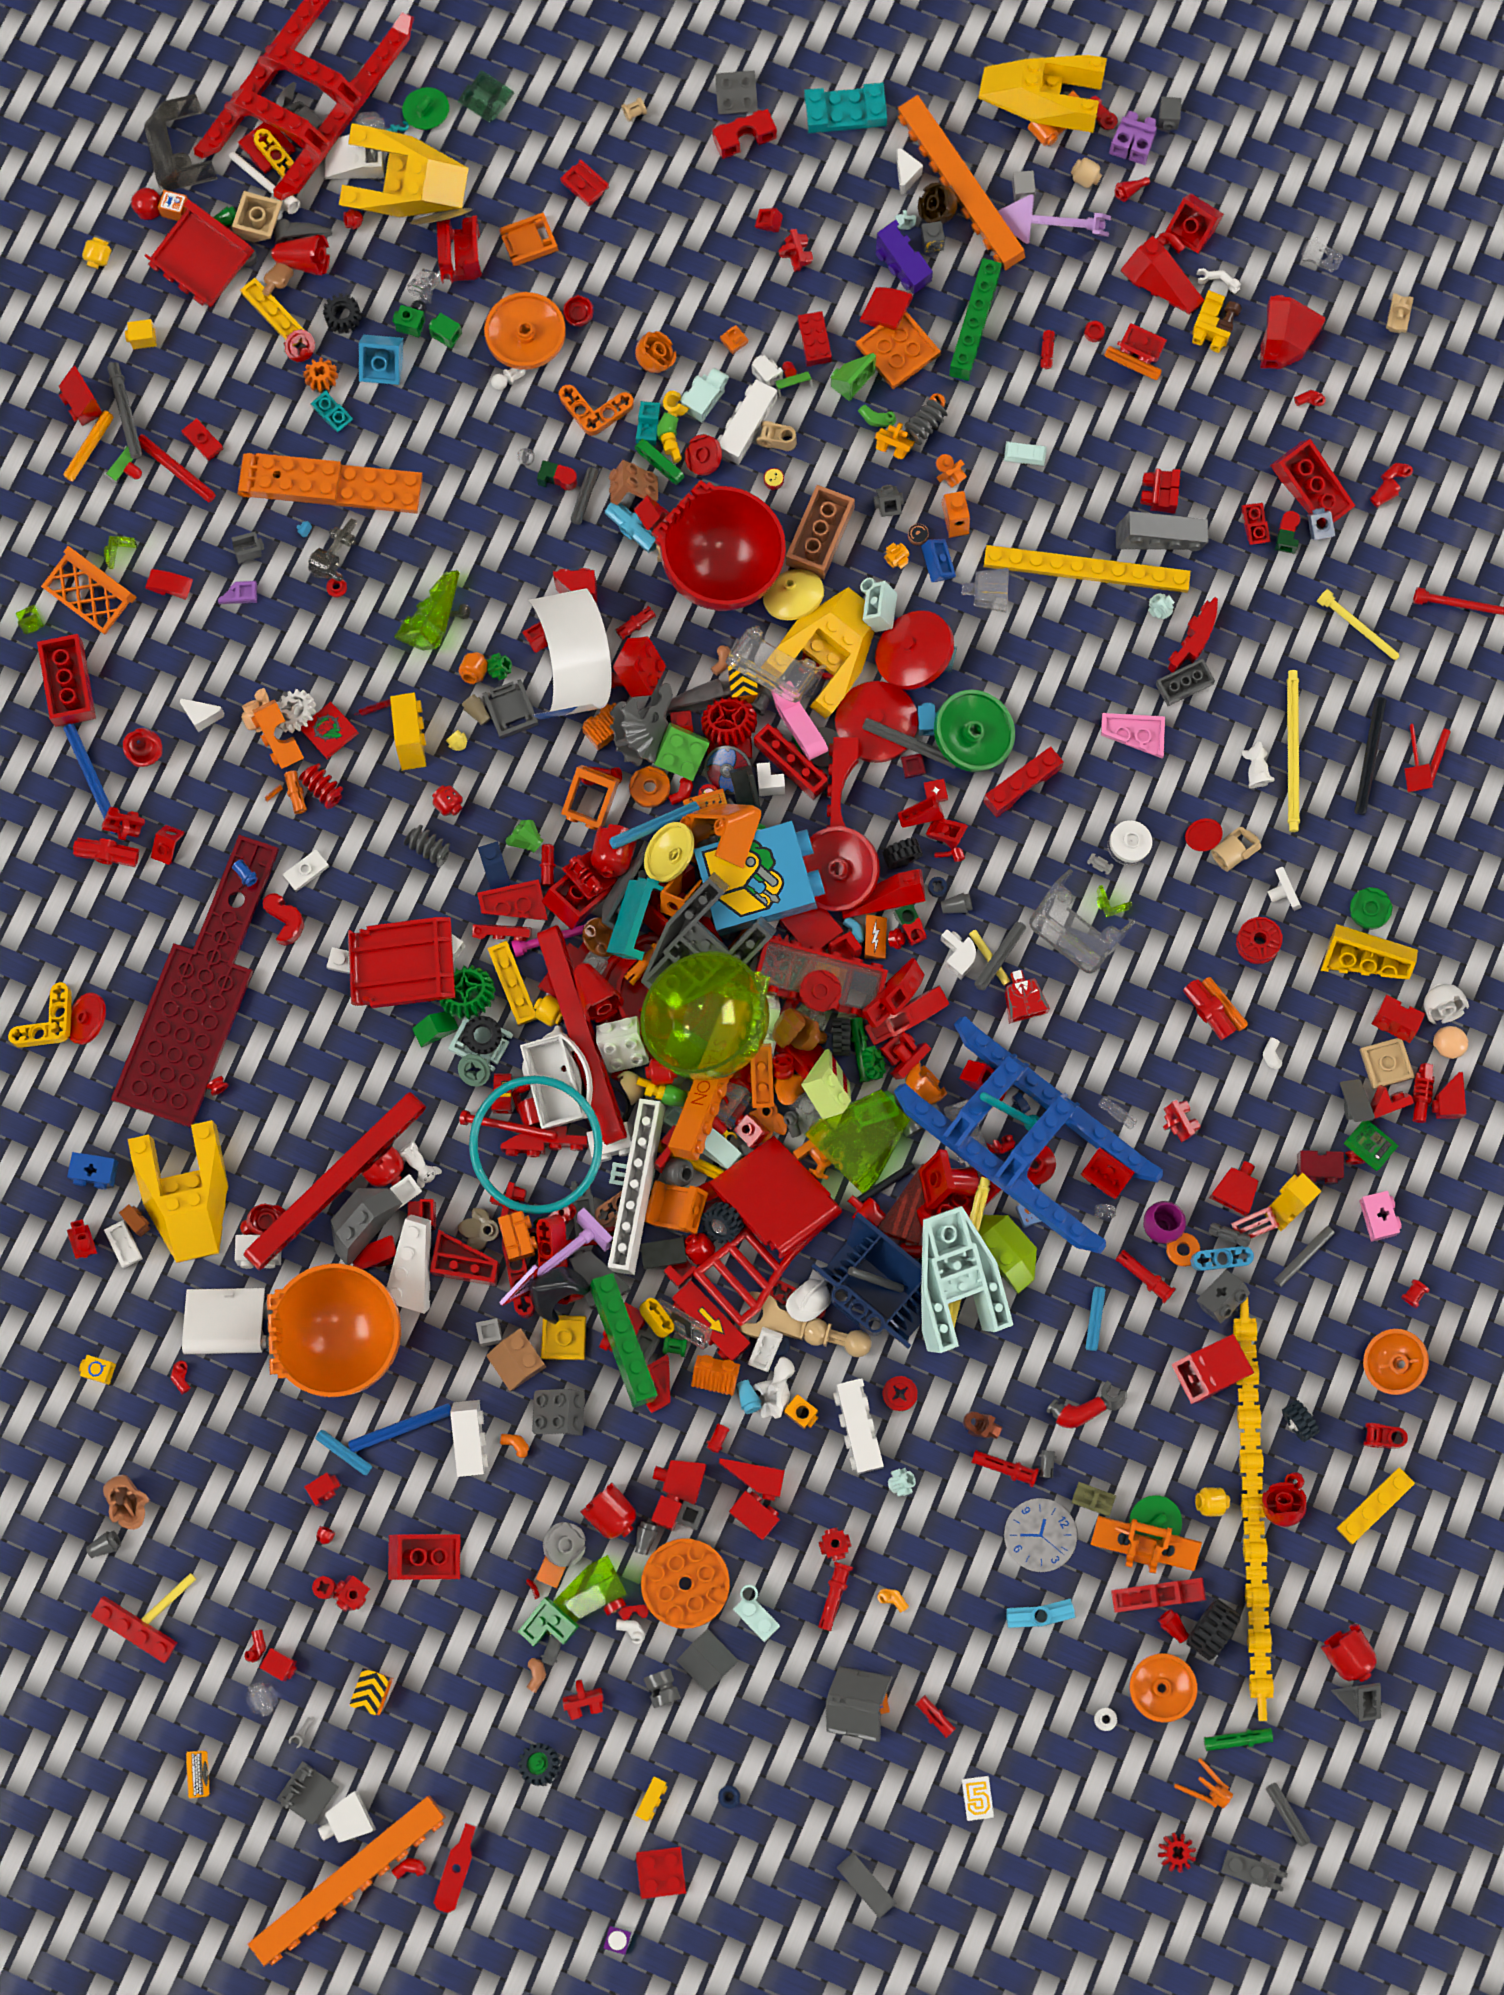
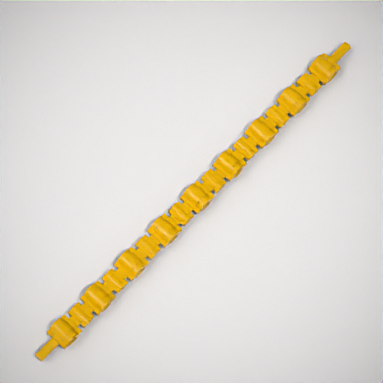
M1247 1297L1240 1304V1318L1234 1319L1233 1334L1240 1341V1346L1254 1371V1374L1236 1383V1385H1242V1388H1238V1402H1243V1405L1237 1406L1238 1429H1244V1432H1240V1446H1245V1450H1239L1240 1473H1246V1477H1242V1490H1247V1494H1241L1242 1518H1248V1521H1244V1535H1249V1539H1243L1244 1562H1250V1566H1246V1580H1251V1584H1245L1246 1608H1252V1611H1248V1625H1253V1629H1247L1248 1653H1254V1657H1250V1671H1255L1254 1675H1249L1250 1698H1257L1258 1721H1267L1266 1698H1273L1274 1693L1272 1674H1267L1266 1670H1271L1270 1657H1266V1653H1271L1272 1639L1270 1629L1264 1628V1625H1269L1268 1611H1264V1607H1269L1270 1595L1268 1583H1262V1580H1267L1266 1566H1262V1562H1267L1266 1538H1260V1535H1265L1264 1521H1260V1518H1264L1265 1514L1262 1509V1494H1258V1490H1263L1262 1477H1258L1257 1473H1263L1262 1449H1256V1446H1261L1260 1432L1255 1431V1429H1261L1260 1405H1254V1402L1259 1401L1258 1388L1253 1387V1385H1259L1258 1361H1252V1358H1257L1256 1344L1252 1345L1251 1341H1257L1256 1318H1249Z

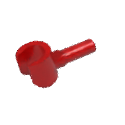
M954 848L948 852L934 853L935 858L953 856L954 862L965 859L961 848Z

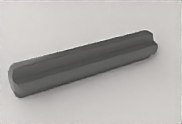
M589 467L587 469L570 518L574 524L580 525L582 523L598 476L596 468Z
M1277 1783L1267 1786V1793L1298 1845L1302 1847L1308 1844L1310 1838Z

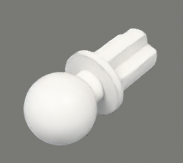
M505 369L503 370L504 375L496 374L492 377L491 385L496 390H502L506 387L507 382L512 385L515 380L524 376L526 370Z

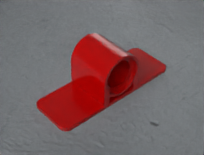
M389 1235L368 1244L352 1262L353 1266L363 1270L368 1267H381L392 1264L394 1262L393 1257L396 1254L394 1237Z

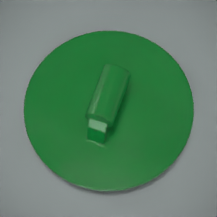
M435 88L417 89L410 93L403 103L402 112L404 119L414 128L421 130L433 129L442 124L449 113L448 99L441 91Z
M1152 1495L1141 1499L1133 1507L1130 1514L1129 1524L1132 1519H1137V1522L1163 1529H1167V1527L1172 1528L1171 1534L1179 1536L1182 1529V1516L1178 1507L1170 1499L1163 1496ZM1135 1531V1534L1148 1536L1158 1540L1162 1539V1537Z

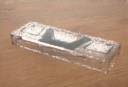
M661 1298L657 1299L674 1323L673 1332L703 1350L708 1347L712 1329Z

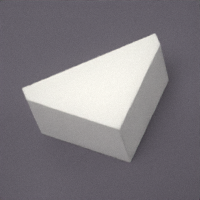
M897 149L900 195H903L920 178L923 165L903 149Z
M180 699V704L198 732L224 717L225 713L220 706Z

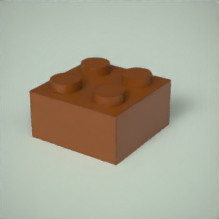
M128 1204L119 1212L132 1230L140 1237L151 1229L149 1226L150 1222L143 1215L140 1216L142 1213L135 1206L132 1207Z

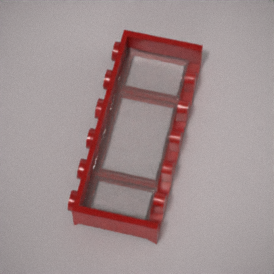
M774 935L760 949L750 989L801 1002L799 985L802 979L809 972L827 970L839 979L842 991L838 1004L831 1010L854 1017H862L865 1020L867 1019L862 1010L884 990L888 970L883 969V965L878 963L867 965L859 958L851 957L849 960L842 958L843 954L837 952L823 953L821 948L810 946V949L801 947L802 943L791 940L789 943L782 942L781 937Z

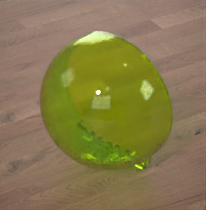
M700 952L676 961L666 968L654 981L642 1006L640 1018L641 1033L648 1051L669 1071L692 1080L707 1081L721 1079L741 1070L759 1052L768 1032L770 1012L766 993L768 991L769 977L763 976L761 972H753L740 959L722 952Z

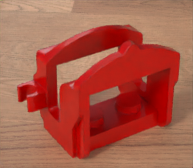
M477 215L463 218L462 229H452L450 219L437 222L438 264L442 283H444V279H450L451 283H453V281L476 280V278L481 277L482 273L478 254L480 231ZM451 240H454L455 271L451 260Z

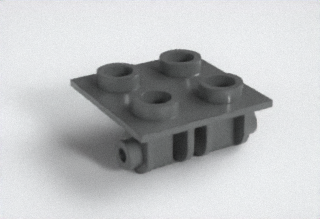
M755 70L715 73L718 114L758 111Z
M302 1761L276 1800L283 1807L289 1808L314 1825L339 1786Z

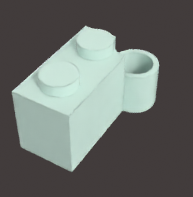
M713 368L708 376L705 374L702 377L697 375L693 380L690 391H686L681 397V404L689 408L686 413L702 423L725 392L724 386L729 376L716 368Z
M866 578L860 586L861 591L866 595L863 621L874 632L893 629L897 592L886 581L876 582L873 578Z
M745 1585L740 1592L742 1601L733 1610L765 1642L780 1625L756 1601L758 1598L757 1589L753 1585ZM746 1588H752L756 1595L754 1599L746 1600L743 1597V1591Z

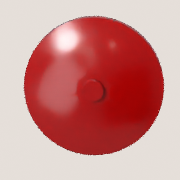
M914 611L899 617L894 621L893 629L885 630L878 642L875 659L879 673L889 684L900 689H917L931 683L943 673L952 658L954 651L952 630L939 615L929 611Z
M871 681L857 685L847 692L836 710L835 729L838 736L858 737L859 759L873 763L887 762L899 757L908 749L864 730L862 726L866 718L915 738L917 733L918 714L912 699L902 689L894 687L887 682Z
M841 826L828 827L813 834L810 837V842L814 854L804 856L803 859L807 872L819 870L825 894L814 897L817 907L829 911H846L862 904L875 889L879 878V859L872 843L858 831Z

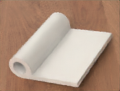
M187 1289L182 1335L183 1354L262 1353L263 1349L267 1348V1335H263L262 1331L265 1289Z

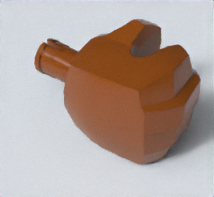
M788 1008L779 1016L772 1032L773 1039L781 1048L791 1044L799 1050L810 1051L817 1044H824L827 1040V1034L824 1033L825 1031L819 1030L818 1022L793 1008Z

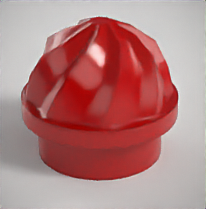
M349 209L348 212H344L346 228L354 230L361 226L363 216L359 211Z

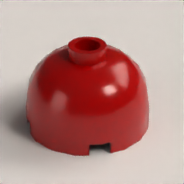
M393 1146L389 1147L361 1173L364 1179L376 1187H385L389 1184L394 1186L402 1179L400 1174L404 1169L403 1157L399 1155V1151Z
M1284 1482L1272 1484L1269 1486V1490L1266 1493L1264 1491L1262 1494L1263 1512L1266 1518L1274 1525L1280 1527L1293 1526L1300 1522L1305 1515L1307 1497L1301 1488L1300 1490L1294 1488V1484Z

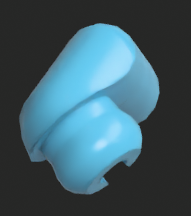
M852 917L846 918L843 925L852 931V934L861 945V942L865 940L864 927Z

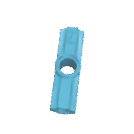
M610 503L605 514L619 526L621 532L628 539L635 540L648 553L653 552L657 548L656 538L651 534L652 531L645 528L636 513H631L622 503L618 505Z

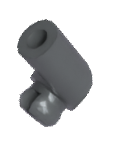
M788 1111L784 1116V1122L789 1129L791 1137L795 1138L802 1134L798 1125L799 1117L796 1112Z

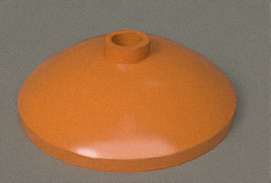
M1161 1653L1143 1659L1135 1667L1130 1678V1696L1135 1707L1142 1715L1153 1721L1172 1722L1178 1720L1190 1711L1196 1700L1197 1682L1195 1675L1186 1662L1174 1655ZM1159 1684L1165 1685V1691L1162 1693L1158 1691Z

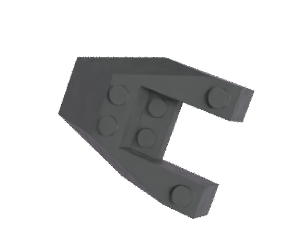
M715 872L709 876L666 923L641 980L670 1009H676L729 982L777 931L760 916L729 949L698 921L730 887Z

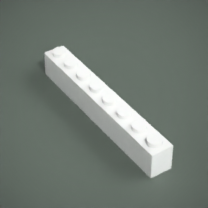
M639 1099L608 1262V1268L613 1272L635 1275L655 1168L654 1162L657 1157L666 1107L660 1101Z

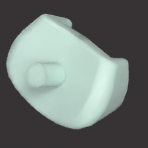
M904 210L903 214L895 216L899 223V229L908 230L916 224V216H908L907 210Z

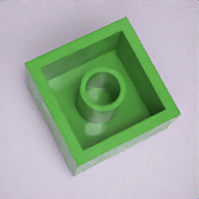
M669 723L657 750L654 765L693 781L710 744L709 740L673 723Z

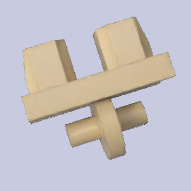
M1395 293L1393 294L1386 329H1389L1390 332L1406 333L1414 297H1403Z

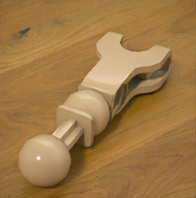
M749 1292L755 1300L758 1299L759 1292ZM770 1295L762 1306L763 1317L757 1323H745L743 1326H739L738 1329L743 1335L758 1339L762 1327H765L791 1338L800 1340L804 1338L807 1343L815 1346L823 1344L826 1347L827 1343L830 1342L844 1346L847 1353L853 1357L865 1356L870 1351L872 1344L870 1336L862 1330H854L846 1334L832 1330V1324L829 1323L827 1325L820 1318H815L808 1322L797 1321L787 1311L780 1309L775 1299Z

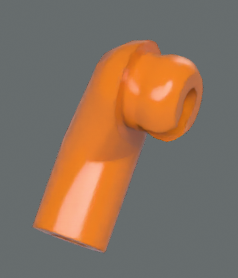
M501 1434V1445H512L517 1451L516 1455L519 1458H525L528 1455L529 1445L522 1436Z

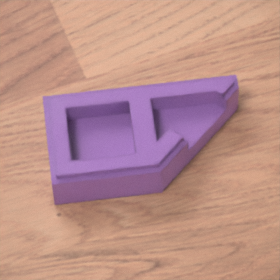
M235 582L223 596L218 598V603H257V582Z

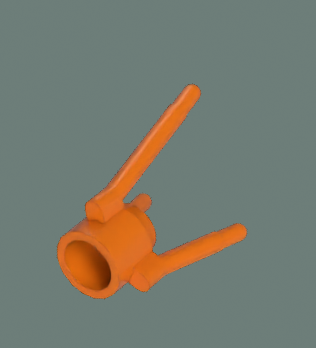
M1199 1758V1763L1218 1784L1213 1786L1203 1777L1198 1778L1200 1782L1211 1790L1209 1796L1212 1798L1178 1784H1174V1788L1201 1799L1215 1808L1219 1805L1224 1809L1232 1799L1233 1793L1228 1790L1229 1786L1221 1781L1203 1759Z

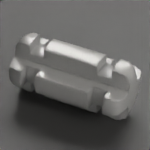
M1093 853L1088 859V865L1093 864L1092 867L1101 872L1105 871V874L1108 875L1114 865L1112 863L1109 865L1107 860L1100 856L1096 857V854Z

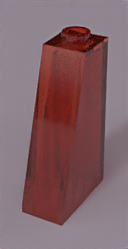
M919 1169L878 1227L886 1236L912 1245H919L923 1233L917 1209L926 1202Z

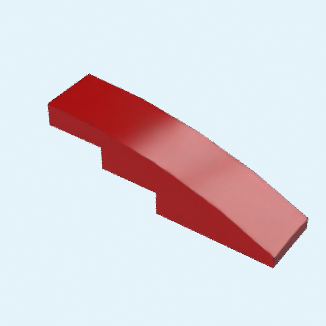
M1203 1578L1111 1590L1114 1613L1206 1600Z

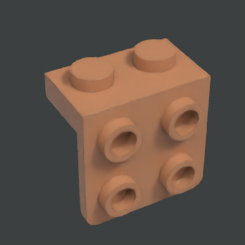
M622 460L618 467L611 471L609 475L611 503L618 505L627 492L643 499L648 495L656 502L658 501V477L653 472L646 471L634 463H629L625 460Z

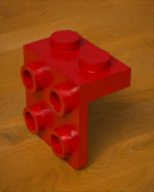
M1130 323L1122 341H1118L1117 345L1121 347L1119 351L1128 355L1138 354L1139 360L1151 364L1152 361H1158L1167 339Z

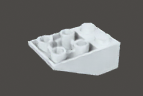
M350 134L339 137L325 156V179L385 178V152L349 145Z

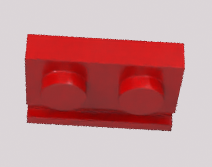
M580 159L579 163L569 169L560 180L562 184L590 207L606 189H609V184Z

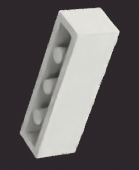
M757 379L753 385L748 386L744 401L738 403L734 418L728 420L725 427L727 430L724 435L721 434L717 439L722 449V457L738 465L761 428V423L765 421L778 399L776 389Z

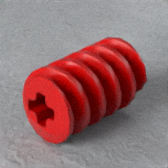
M317 763L304 770L298 779L303 781V785L308 787L310 792H314L313 795L319 798L321 804H325L326 809H330L341 800L342 795L340 793L343 787L340 786L335 789L338 782L333 781L330 783L332 776L324 777L327 771L325 769L318 771L321 765Z

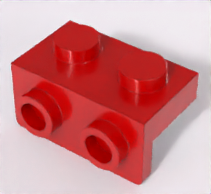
M1099 1147L1081 1172V1176L1089 1183L1101 1189L1106 1195L1116 1199L1135 1172Z

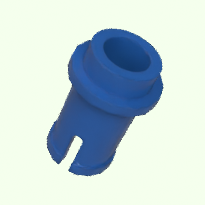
M238 860L233 864L232 869L242 879L243 885L249 887L256 883L257 874L252 872L243 860Z

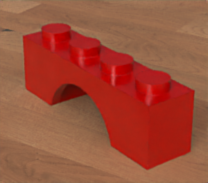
M1050 746L985 794V805L997 818L1012 807L1033 786L1047 781L1062 770L1064 761Z

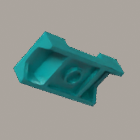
M883 83L864 84L861 89L825 92L824 88L804 90L808 133L887 126Z

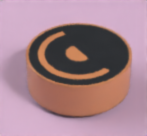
M914 524L909 528L908 539L913 545H923L928 540L929 532L926 526Z

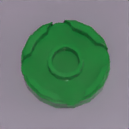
M1372 887L1358 891L1352 898L1349 907L1353 921L1360 927L1370 930L1378 929L1385 925L1391 917L1393 909L1388 895L1382 890Z

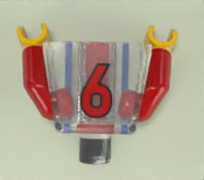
M742 1078L729 1079L726 1095L722 1097L719 1113L714 1117L712 1128L723 1135L725 1139H727L728 1135H733L737 1139V1135L733 1132H728L727 1128L732 1129L735 1121L751 1102V1083Z

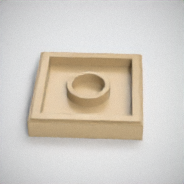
M1396 1038L1360 1048L1373 1090L1377 1089L1379 1085L1389 1086L1415 1078L1403 1040Z

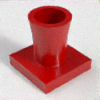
M939 1149L919 1169L925 1201L929 1209H935L950 1193L972 1197L977 1191L979 1180L976 1169L974 1167L951 1168L947 1150Z

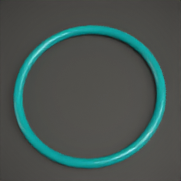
M524 1076L502 1084L483 1101L471 1126L469 1151L472 1166L478 1180L485 1190L498 1202L510 1209L523 1211L528 1214L551 1213L575 1202L593 1182L602 1158L601 1128L596 1114L588 1101L570 1085L547 1076ZM528 1084L552 1086L571 1096L585 1112L594 1138L593 1159L583 1182L567 1197L546 1205L522 1204L500 1193L487 1178L478 1153L479 1129L490 1106L507 1091Z

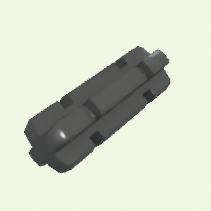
M1212 1223L1209 1228L1211 1235L1219 1236L1221 1239L1235 1244L1238 1243L1245 1248L1250 1244V1236L1244 1233L1241 1234L1228 1227H1222L1217 1223Z

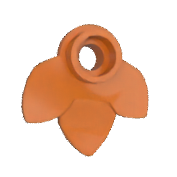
M775 1103L774 1107H768L770 1109L769 1115L764 1114V1108H757L749 1113L756 1117L770 1131L761 1143L770 1139L773 1132L785 1135L787 1132L784 1116L778 1113Z

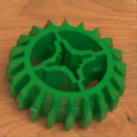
M463 965L462 970L455 967V998L442 999L439 1002L447 1014L450 1013L453 1018L458 1016L462 1020L466 1016L470 1020L472 1015L478 1017L479 1012H486L485 1007H491L490 1001H493L495 997L494 982L486 971L483 972V969L480 967L476 969L471 965L467 969Z

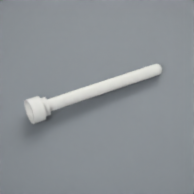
M231 152L229 154L231 160L273 194V189L276 187L237 153ZM289 196L282 200L283 209L289 214L295 213L300 207V201L294 196Z

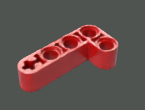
M558 1214L540 1219L537 1222L538 1269L566 1247L565 1221ZM567 1258L556 1267H567ZM569 1295L557 1303L569 1304L582 1299L584 1295Z
M528 1229L530 1236L537 1235L536 1229ZM502 1240L510 1288L512 1289L528 1272L526 1258L521 1259L522 1267L519 1270H513L511 1268L513 1262L509 1261L504 1240ZM529 1293L521 1296L525 1297L527 1305L530 1306L527 1308V1312L519 1309L523 1307L520 1297L513 1300L514 1308L522 1318H529L535 1313L530 1296L527 1297Z

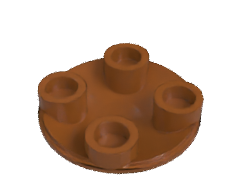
M602 917L589 920L582 932L586 947L597 956L610 957L613 955L606 952L613 930L602 923Z

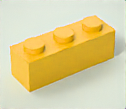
M655 1776L653 1777L635 1816L647 1822L649 1819H653L655 1815L653 1810L655 1806H659L661 1802L659 1798L661 1794H665L668 1788L666 1786L667 1782Z

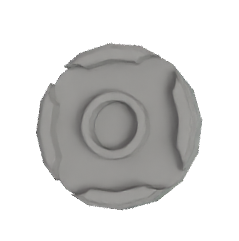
M561 1522L552 1526L546 1533L543 1541V1550L548 1561L556 1566L569 1567L581 1560L586 1548V1539L581 1528L567 1522Z

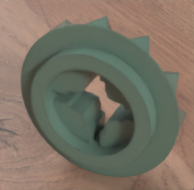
M470 1053L460 1060L458 1073L466 1084L477 1087L488 1081L491 1076V1066H488L487 1059L480 1057V1054ZM473 1065L475 1068H481L477 1074L475 1071L469 1070Z

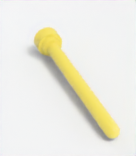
M1326 589L1316 602L1321 606L1325 605L1327 608H1332L1393 660L1399 658L1397 651L1337 603L1330 590Z

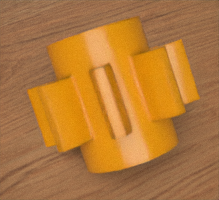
M893 542L886 548L887 551L885 552L887 554L884 558L892 568L899 566L901 569L908 564L909 559L907 557L910 556V553L902 543L895 545Z

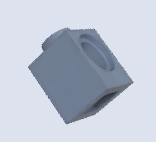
M1318 508L1312 510V514H1308L1311 539L1318 540L1335 536L1331 511H1325V508ZM1319 518H1324L1326 521L1322 529H1318L1316 526Z

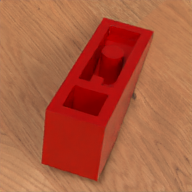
M719 1459V1464L757 1494L762 1495V1499L775 1501V1498H780L785 1470Z

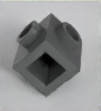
M884 485L876 489L877 496L873 497L875 509H879L881 517L902 514L901 505H904L903 494L898 492L897 486Z

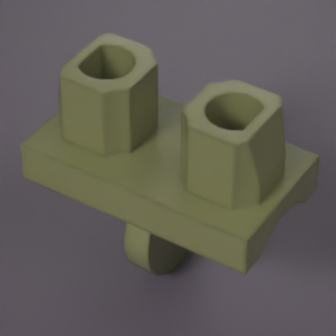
M1078 1482L1071 1503L1109 1517L1116 1495Z

